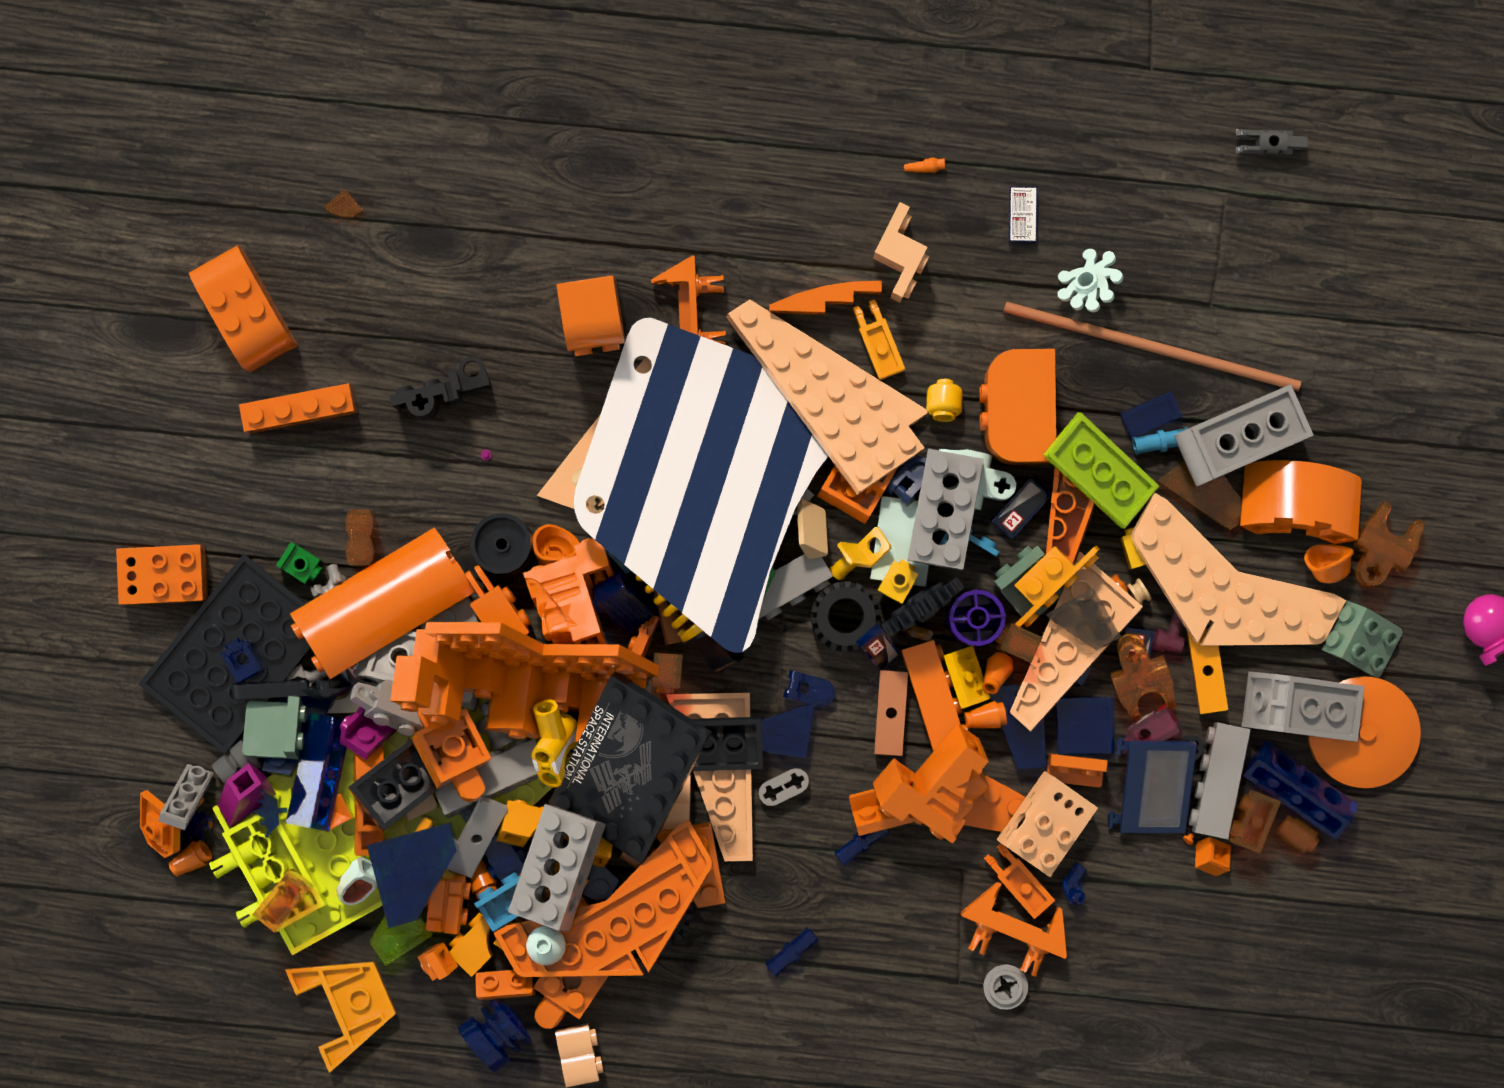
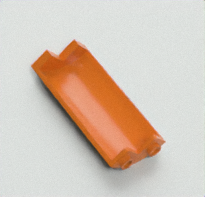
M433 528L290 613L295 622L291 625V628L299 640L304 638L312 649L315 656L311 660L318 672L325 671L331 679L473 594L475 591L460 565L452 556L450 549L437 530Z

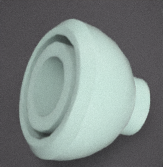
M540 926L534 929L526 942L529 957L540 965H552L558 962L564 955L566 948L562 933L547 926Z

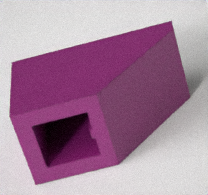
M248 763L226 780L217 806L229 826L233 828L275 796L276 792L265 774Z

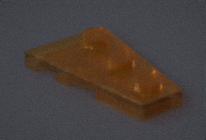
M1183 460L1157 480L1158 483L1195 506L1227 530H1231L1241 522L1242 499L1223 475L1196 487L1185 460Z

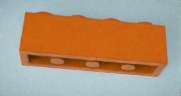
M349 383L239 404L243 429L248 434L358 413L353 386Z
M934 640L903 649L901 653L934 752L957 724L961 725L958 714L962 713L958 698H952L949 688L954 685L949 671L944 672L941 661L945 660L941 644L935 645ZM966 724L961 725L966 730H968Z

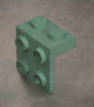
M1028 545L1016 555L1019 560L1010 567L1008 564H1005L995 573L997 579L993 581V584L1021 617L1034 605L1014 585L1044 557L1043 551L1038 546L1031 549ZM1064 585L1055 592L1059 597L1049 607L1059 600ZM1042 605L1036 611L1037 615L1040 616L1048 608Z
M1346 601L1330 634L1327 636L1322 651L1347 661L1372 677L1379 678L1403 631L1400 627L1370 609Z
M288 696V703L250 701L247 703L242 752L246 757L299 759V750L304 748V733H301L302 722L305 723L307 717V707L303 706L300 697Z

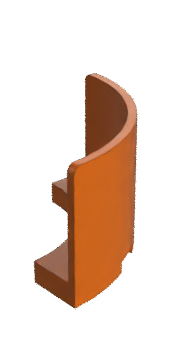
M1288 460L1252 462L1245 465L1240 526L1256 535L1291 533V529L1296 528L1306 530V535L1317 537L1333 544L1358 540L1362 480L1359 476L1346 470L1318 463Z

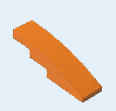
M854 281L807 290L770 304L769 312L777 314L825 315V304L853 305L854 294L881 295L882 281Z

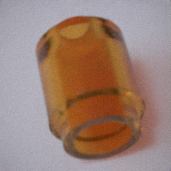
M1287 815L1276 831L1281 836L1280 840L1302 855L1306 851L1311 853L1319 842V839L1316 837L1318 831L1298 817L1293 818Z

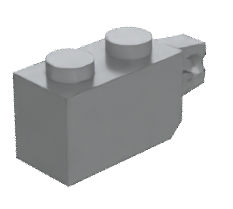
M388 679L378 686L358 682L353 686L350 701L364 708V716L372 719L374 723L382 726L387 725L405 736H414L415 732L424 729L417 712L401 710V705L390 701L393 681Z

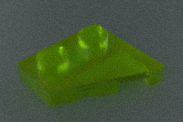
M401 890L371 937L370 944L386 966L433 935L431 931L426 930L425 921L406 893Z

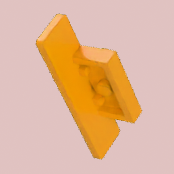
M1054 546L1014 585L1034 605L1014 625L1017 628L1023 624L1026 627L1030 626L1039 617L1036 611L1042 605L1048 608L1059 597L1055 592L1063 585L1068 589L1079 578L1075 573L1082 566L1088 569L1099 558L1096 553L1100 549L1097 546L1093 547L1074 565Z

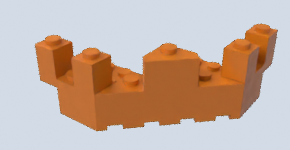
M426 622L425 629H417L413 656H397L390 701L401 705V710L408 712H418V708H421V715L430 718L431 723L448 725V721H460L463 693H472L477 698L489 699L485 730L509 734V737L515 739H525V737L541 739L533 708L538 702L551 699L555 700L558 704L560 713H568V711L579 713L575 742L578 743L610 676L615 671L643 689H646L647 677H658L659 665L621 645L543 644L501 622Z

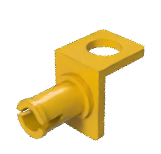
M874 527L858 544L839 542L837 546L843 556L829 570L834 578L842 581L856 566L872 568L892 546L881 529ZM873 538H878L881 542V548L879 552L874 554L871 552L869 545Z

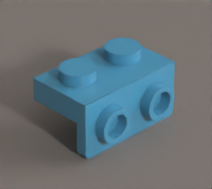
M516 872L501 880L504 886L494 891L490 887L477 895L479 901L474 903L476 908H479L492 932L518 917L508 912L520 878Z

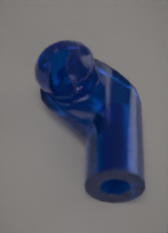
M1075 862L1064 879L1063 889L1066 899L1071 904L1078 906L1082 905L1086 900L1080 880L1087 869Z

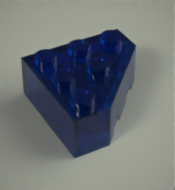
M452 821L367 845L389 928L416 921L423 913L459 850Z

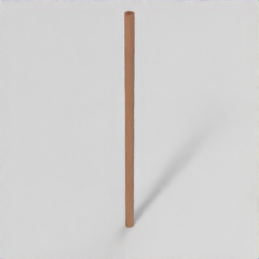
M1005 303L1003 312L1282 388L1291 384L1293 390L1297 392L1301 386V381L1018 304Z

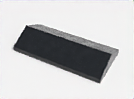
M761 717L692 719L711 731L692 771L763 769Z
M412 738L348 787L365 814L383 832L438 790Z

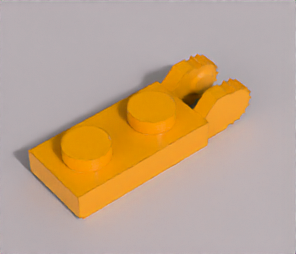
M875 299L869 301V308L876 322L867 325L863 311L859 306L853 307V311L878 379L883 380L905 371V367L885 318H882Z

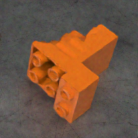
M587 538L580 544L574 545L575 556L562 557L557 562L545 566H535L530 571L523 573L531 598L542 620V632L546 641H552L553 644H607L593 598L618 590L619 587L606 549L594 538Z
M957 724L916 773L896 759H893L873 782L876 792L875 797L879 800L880 810L889 818L896 817L902 822L909 816L915 823L927 825L931 833L938 839L943 840L945 838L953 844L966 821L963 817L973 807V801L988 790L987 781L982 769L989 761L979 738Z

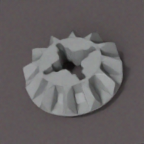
M1009 964L995 966L987 973L984 980V994L993 1006L999 1009H1013L1019 1006L1026 998L1028 982L1024 973L1015 966ZM1000 976L1007 982L1017 981L1010 987L1011 998L1004 991L994 992L1001 986Z

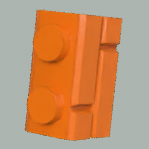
M433 869L426 922L427 931L458 934L461 925L467 924L468 908H463L464 899L469 900L471 883L466 882L467 876L445 869Z

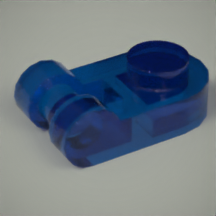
M792 670L789 671L788 678H790L788 689L784 690L783 697L816 706H826L833 701L835 689L830 681ZM801 682L809 683L807 694L799 693Z

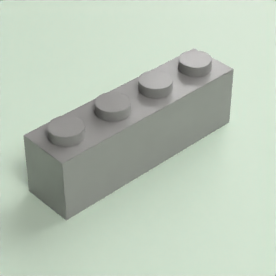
M804 554L777 569L767 593L763 597L758 619L765 616L769 620L782 612L780 607L790 602L791 606H794L806 599L804 593L814 588L815 592H818L829 586L828 579L833 576L823 558L819 557L809 560Z
M1214 722L1213 727H1208L1206 743L1209 744L1207 755L1203 754L1200 764V770L1204 771L1202 782H1197L1194 798H1198L1197 807L1191 810L1189 825L1193 826V832L1224 839L1229 838L1251 729Z
M527 737L515 742L514 748L504 752L503 749H499L490 753L492 759L486 766L478 769L485 784V791L482 796L494 799L539 779L531 757V753L538 743L535 739L530 740ZM453 782L435 791L442 811L447 818H452L474 808L479 799L474 802L463 801Z

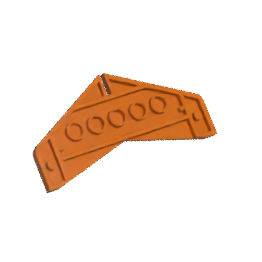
M690 820L677 826L666 837L664 842L606 901L577 908L570 931H560L566 943L564 955L558 962L552 965L537 964L529 957L526 949V942L530 933L544 925L529 920L505 926L494 932V935L514 971L522 977L644 975L632 951H637L647 971L650 972L713 866L712 858Z

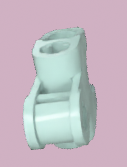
M939 449V451L984 459L975 510H981L984 497L1004 501L1014 494L1016 489L1014 477L1007 472L990 469L992 455L968 449ZM1001 479H1004L1005 484L1009 486V490L1005 489L1003 494L998 493V488L994 487V483H999ZM958 482L955 486L945 487V488H946V489H949V490H953V489L957 488V486L959 485V482Z

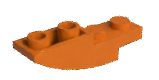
M383 745L367 760L354 752L353 783L384 760ZM355 799V855H384V832L365 814Z

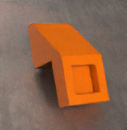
M443 942L429 947L418 956L423 971L430 976L432 981L437 978L441 980L458 967Z

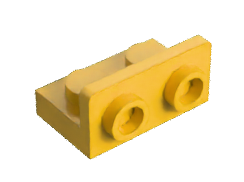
M973 646L944 655L961 709L991 699L989 693L982 688L984 677Z

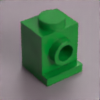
M290 542L276 564L277 567L305 584H308L310 580L314 582L323 569L320 567L321 559L293 542ZM299 559L305 561V567L301 570L296 567V562Z

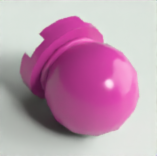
M1494 594L1476 597L1466 608L1463 618L1466 636L1475 645L1484 648V652L1479 657L1485 666L1497 661L1496 658L1504 653V597Z

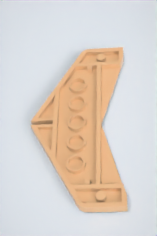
M1156 493L1150 497L1132 531L1131 539L1134 546L1195 643H1198L1208 622L1211 621L1200 645L1320 644L1326 640L1346 600L1333 593L1238 572L1167 499Z

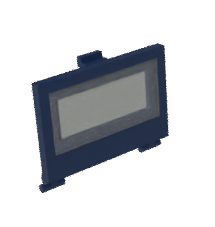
M1118 738V741H1116V754L1122 755V750H1128V760L1121 815L1110 811L1107 814L1108 828H1113L1114 824H1120V833H1185L1197 747L1196 742L1124 741L1123 738Z

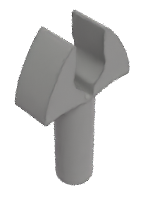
M299 665L290 673L287 681L299 676L309 680V686H312L315 680L327 678L328 675L325 671L319 673L317 669L311 672L305 671L303 665Z

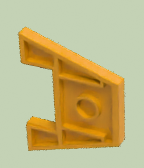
M375 961L285 970L296 996L317 986H323L344 1036L319 1046L329 1073L397 1013Z

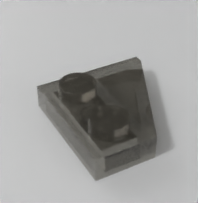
M1095 588L1084 592L1046 614L1050 620L1096 651L1122 637Z

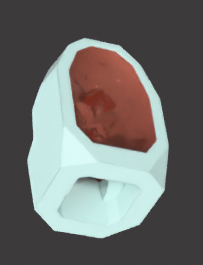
M363 856L354 860L349 869L340 878L341 882L336 889L337 897L340 902L347 905H356L363 902L377 888L381 881L379 868L373 861Z

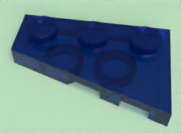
M1003 685L996 694L989 693L991 702H1003L1007 724L1001 725L1017 769L1046 768L1044 718L1030 732L1010 714L1021 685Z

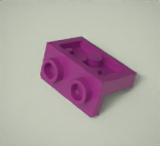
M359 706L352 716H347L340 725V743L367 760L397 730L387 725L382 726L374 723L372 719L364 716L365 709Z

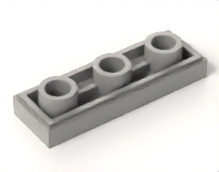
M187 764L160 812L158 821L185 830L207 791L214 773L200 766Z
M484 796L480 797L445 863L446 869L472 878L508 810L507 805Z

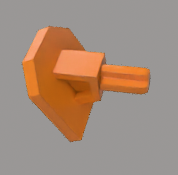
M146 790L140 793V828L148 845L166 858L180 851V831L182 829L158 821L160 812L165 804ZM202 798V800H201V802L199 803V805L204 802V798Z

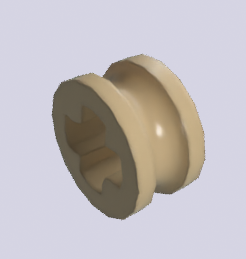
M1138 578L1135 580L1136 583L1134 585L1128 584L1126 586L1132 598L1142 605L1144 600L1150 601L1151 596Z

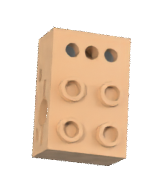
M1044 771L997 840L1051 877L1098 808L1057 778ZM1025 817L1023 824L1017 829L1018 824Z

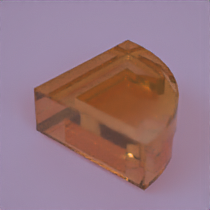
M346 189L324 206L333 215L343 218L354 217L363 212Z
M914 625L904 631V634L928 642L931 640L933 631Z

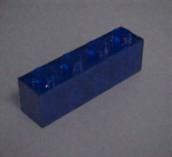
M309 713L304 736V748L300 753L286 819L287 824L329 832L347 747L340 743V725L344 719Z

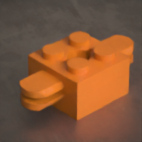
M478 564L474 568L489 590L485 593L471 571L466 572L467 579L479 595L477 599L470 603V606L481 622H501L525 635L530 632L529 625L532 622L523 609L517 610L513 604L516 601V597L508 586L503 588L499 583L494 587L482 567Z
M418 708L417 714L424 729L415 732L412 741L436 788L439 789L453 782L463 801L474 802L478 800L485 791V784L478 769L486 766L492 758L467 709L461 710L460 721H448V725H437L431 723L430 718L421 715V708Z
M608 976L540 977L533 987L544 995V998L535 1010L536 1022L543 1028H554L559 1024L567 1011L580 1019Z

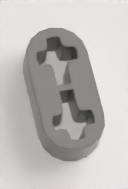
M794 768L764 782L759 788L760 800L766 805L773 806L802 793L808 786V775L802 769ZM793 773L804 777V780L801 782V788L797 789L795 785L786 788L784 784L792 780L791 774ZM771 785L773 789L782 786L783 790L776 794V800L772 801L770 797L764 798L763 794L767 792V786Z

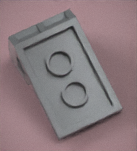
M1248 671L1242 727L1358 742L1365 686Z

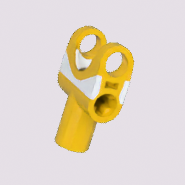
M548 699L538 702L533 708L541 739L532 751L531 757L540 781L550 787H559L565 779V761H569L573 754L569 751L571 749L574 750L577 745L575 742L577 722L569 714L560 713L555 700ZM547 773L554 775L557 779L549 777Z

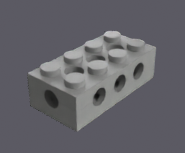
M928 449L908 554L909 562L963 571L984 459ZM954 476L958 479L959 485L953 490L946 489L942 483L944 478ZM948 503L953 507L954 512L950 517H942L938 514L937 509L941 504ZM937 531H944L948 534L949 539L946 544L937 545L932 540L933 534Z
M545 804L508 912L558 931L569 932L606 824L557 806ZM566 835L569 836V844L567 845V847H565L563 844V840ZM557 862H559L560 870L556 874L554 871V866ZM549 888L551 896L550 899L546 901L545 892Z

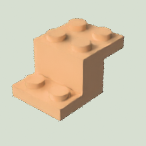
M901 202L873 259L902 273L891 295V299L901 303L903 297L909 299L917 282L913 277L916 272L922 273L929 258L925 254L926 246L903 235L912 216L908 215L910 207Z

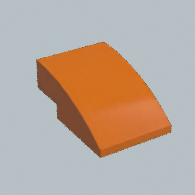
M835 465L817 497L866 524L897 469L857 495Z

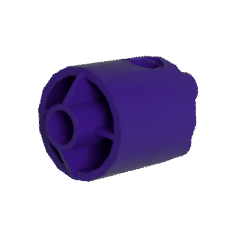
M972 590L960 594L951 602L947 610L946 622L949 632L955 640L965 645L982 646L991 643L999 637L1005 626L1006 615L1002 603L996 596L987 591ZM976 610L977 626L973 625L972 612Z

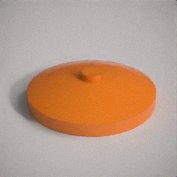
M1362 676L1338 682L1365 686L1358 742L1308 735L1309 747L1315 761L1328 776L1348 786L1374 788L1394 781L1408 769L1419 748L1421 729L1414 705L1398 687L1379 678Z

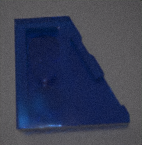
M809 704L763 719L762 752L806 758L814 705Z

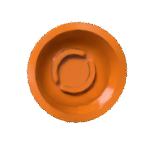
M552 524L539 527L532 538L536 561L539 565L543 566L557 562L562 557L575 556L574 545L580 544L578 539L569 531Z
M1317 544L1306 551L1304 560L1317 581L1331 584L1343 580L1350 573L1351 556L1354 554V551L1346 546Z

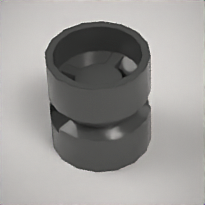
M243 739L230 749L229 756L223 755L212 764V768L224 783L248 763L260 771L263 769L264 762L260 757H246L243 754Z

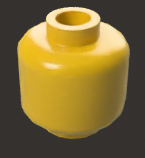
M939 379L936 384L931 385L927 389L926 410L929 415L933 416L935 421L950 422L960 415L963 404L961 387L953 384V381L950 379Z

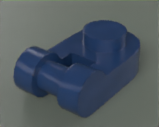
M916 456L910 459L891 479L885 489L891 495L896 494L900 497V502L907 507L912 504L920 493L926 458ZM905 480L912 484L908 490L902 486Z

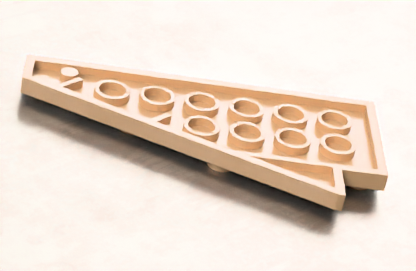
M748 300L727 314L726 318L857 495L924 450V446L909 427L927 415L925 408L752 300Z

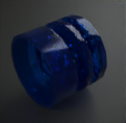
M491 999L489 1001L495 1013L486 1006L481 1008V1012L486 1020L484 1023L471 1016L458 1027L461 1036L469 1047L494 1073L510 1061L504 1048L508 1046L516 1053L522 1050L516 1038L525 1046L532 1042L526 1026L511 1007L499 999Z

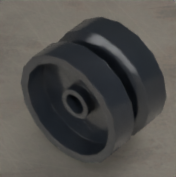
M507 513L492 514L483 518L474 528L470 539L471 552L475 561L490 574L502 578L514 577L525 572L534 560L533 533L524 522ZM502 541H504L505 543L507 541V546L505 549H502L499 546V544Z

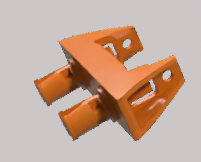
M691 256L651 279L652 285L667 284L674 286L679 284L680 329L710 340L726 337V330L701 332V329H698L697 296H699V293H724V286L710 285L723 282V275L699 277L696 274L695 256ZM715 341L723 345H726V342Z
M997 881L960 913L962 917L975 921L976 925H978L968 949L974 951L982 939L979 953L985 955L993 932L999 931L1028 943L1029 950L1020 970L1026 973L1033 961L1032 976L1037 977V972L1045 954L1050 952L1066 959L1062 908L1057 906L1053 919L1047 925V932L999 911L995 912L992 908L993 905H996V896L1002 885Z

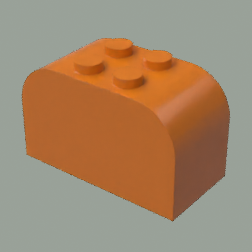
M239 245L189 272V276L233 355L244 370L251 373L298 346L245 250Z
M606 276L556 284L568 352L574 351L575 356L592 354V348L602 347L603 352L620 350V344L625 343V334L616 277Z
M1012 349L998 355L990 364L985 374L984 384H981V387H979V403H984L985 411L980 414L979 425L980 431H985L987 449L996 460L1008 465H1052L1043 454L1056 439L1055 349Z

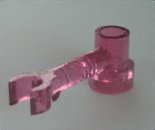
M1173 610L1169 630L1156 629L1152 640V650L1160 652L1167 650L1179 654L1182 652L1184 637L1179 636L1182 621L1175 610Z

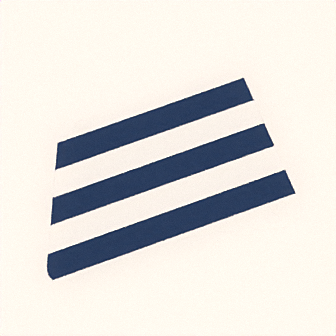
M643 318L631 327L625 341L575 488L574 509L581 527L600 545L724 649L740 653L750 647L755 637L770 570L794 510L815 473L827 459L828 455L755 356L659 320ZM638 356H646L651 360L652 368L648 373L641 374L634 369V360ZM596 495L603 499L605 506L602 512L594 514L588 511L586 501L590 496Z

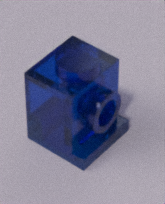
M237 638L226 644V651L220 653L236 683H241L265 670L248 640L241 642L240 638ZM240 654L247 656V662L243 665L238 662Z

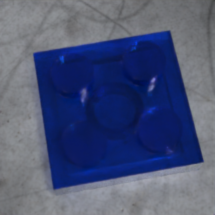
M1113 697L1061 698L1056 703L1057 754L1114 753Z

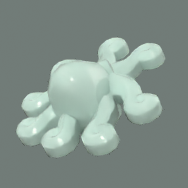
M1087 249L1083 253V258L1086 260L1084 267L1070 272L1063 270L1059 273V281L1062 284L1069 285L1067 288L1059 290L1058 297L1061 301H1069L1071 299L1070 304L1077 311L1084 307L1083 301L1085 300L1087 310L1097 312L1100 308L1097 302L1099 296L1105 303H1109L1114 299V293L1109 290L1106 279L1110 278L1114 284H1120L1124 276L1121 271L1108 268L1116 261L1113 252H1105L1103 260L1095 264L1097 260L1095 250Z

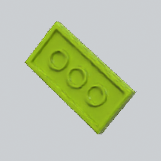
M1079 412L1043 454L1049 462L1123 529L1128 526L1159 488V485L1088 418Z

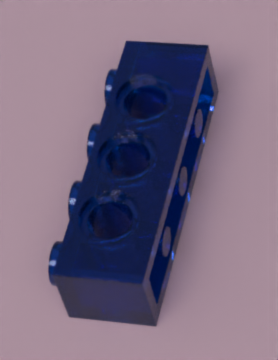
M1267 740L1252 756L1243 775L1334 840L1351 824L1358 807L1356 802Z

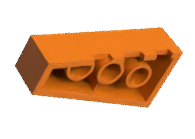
M1056 467L1054 469L1046 554L1056 546L1075 564L1096 504Z

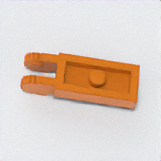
M1000 843L997 846L998 851L1011 864L1002 870L998 862L989 854L984 859L998 874L999 880L1035 919L1055 900L1025 865Z

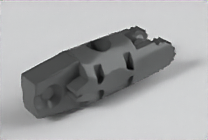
M1236 129V137L1256 138L1255 146L1241 145L1236 147V154L1293 155V150H1305L1308 147V137L1293 136V131ZM1269 139L1274 141L1275 146L1270 145Z

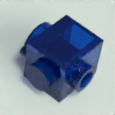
M511 844L488 859L490 865L487 866V869L495 881L498 879L501 881L514 872L517 874L522 872L528 854L523 847Z

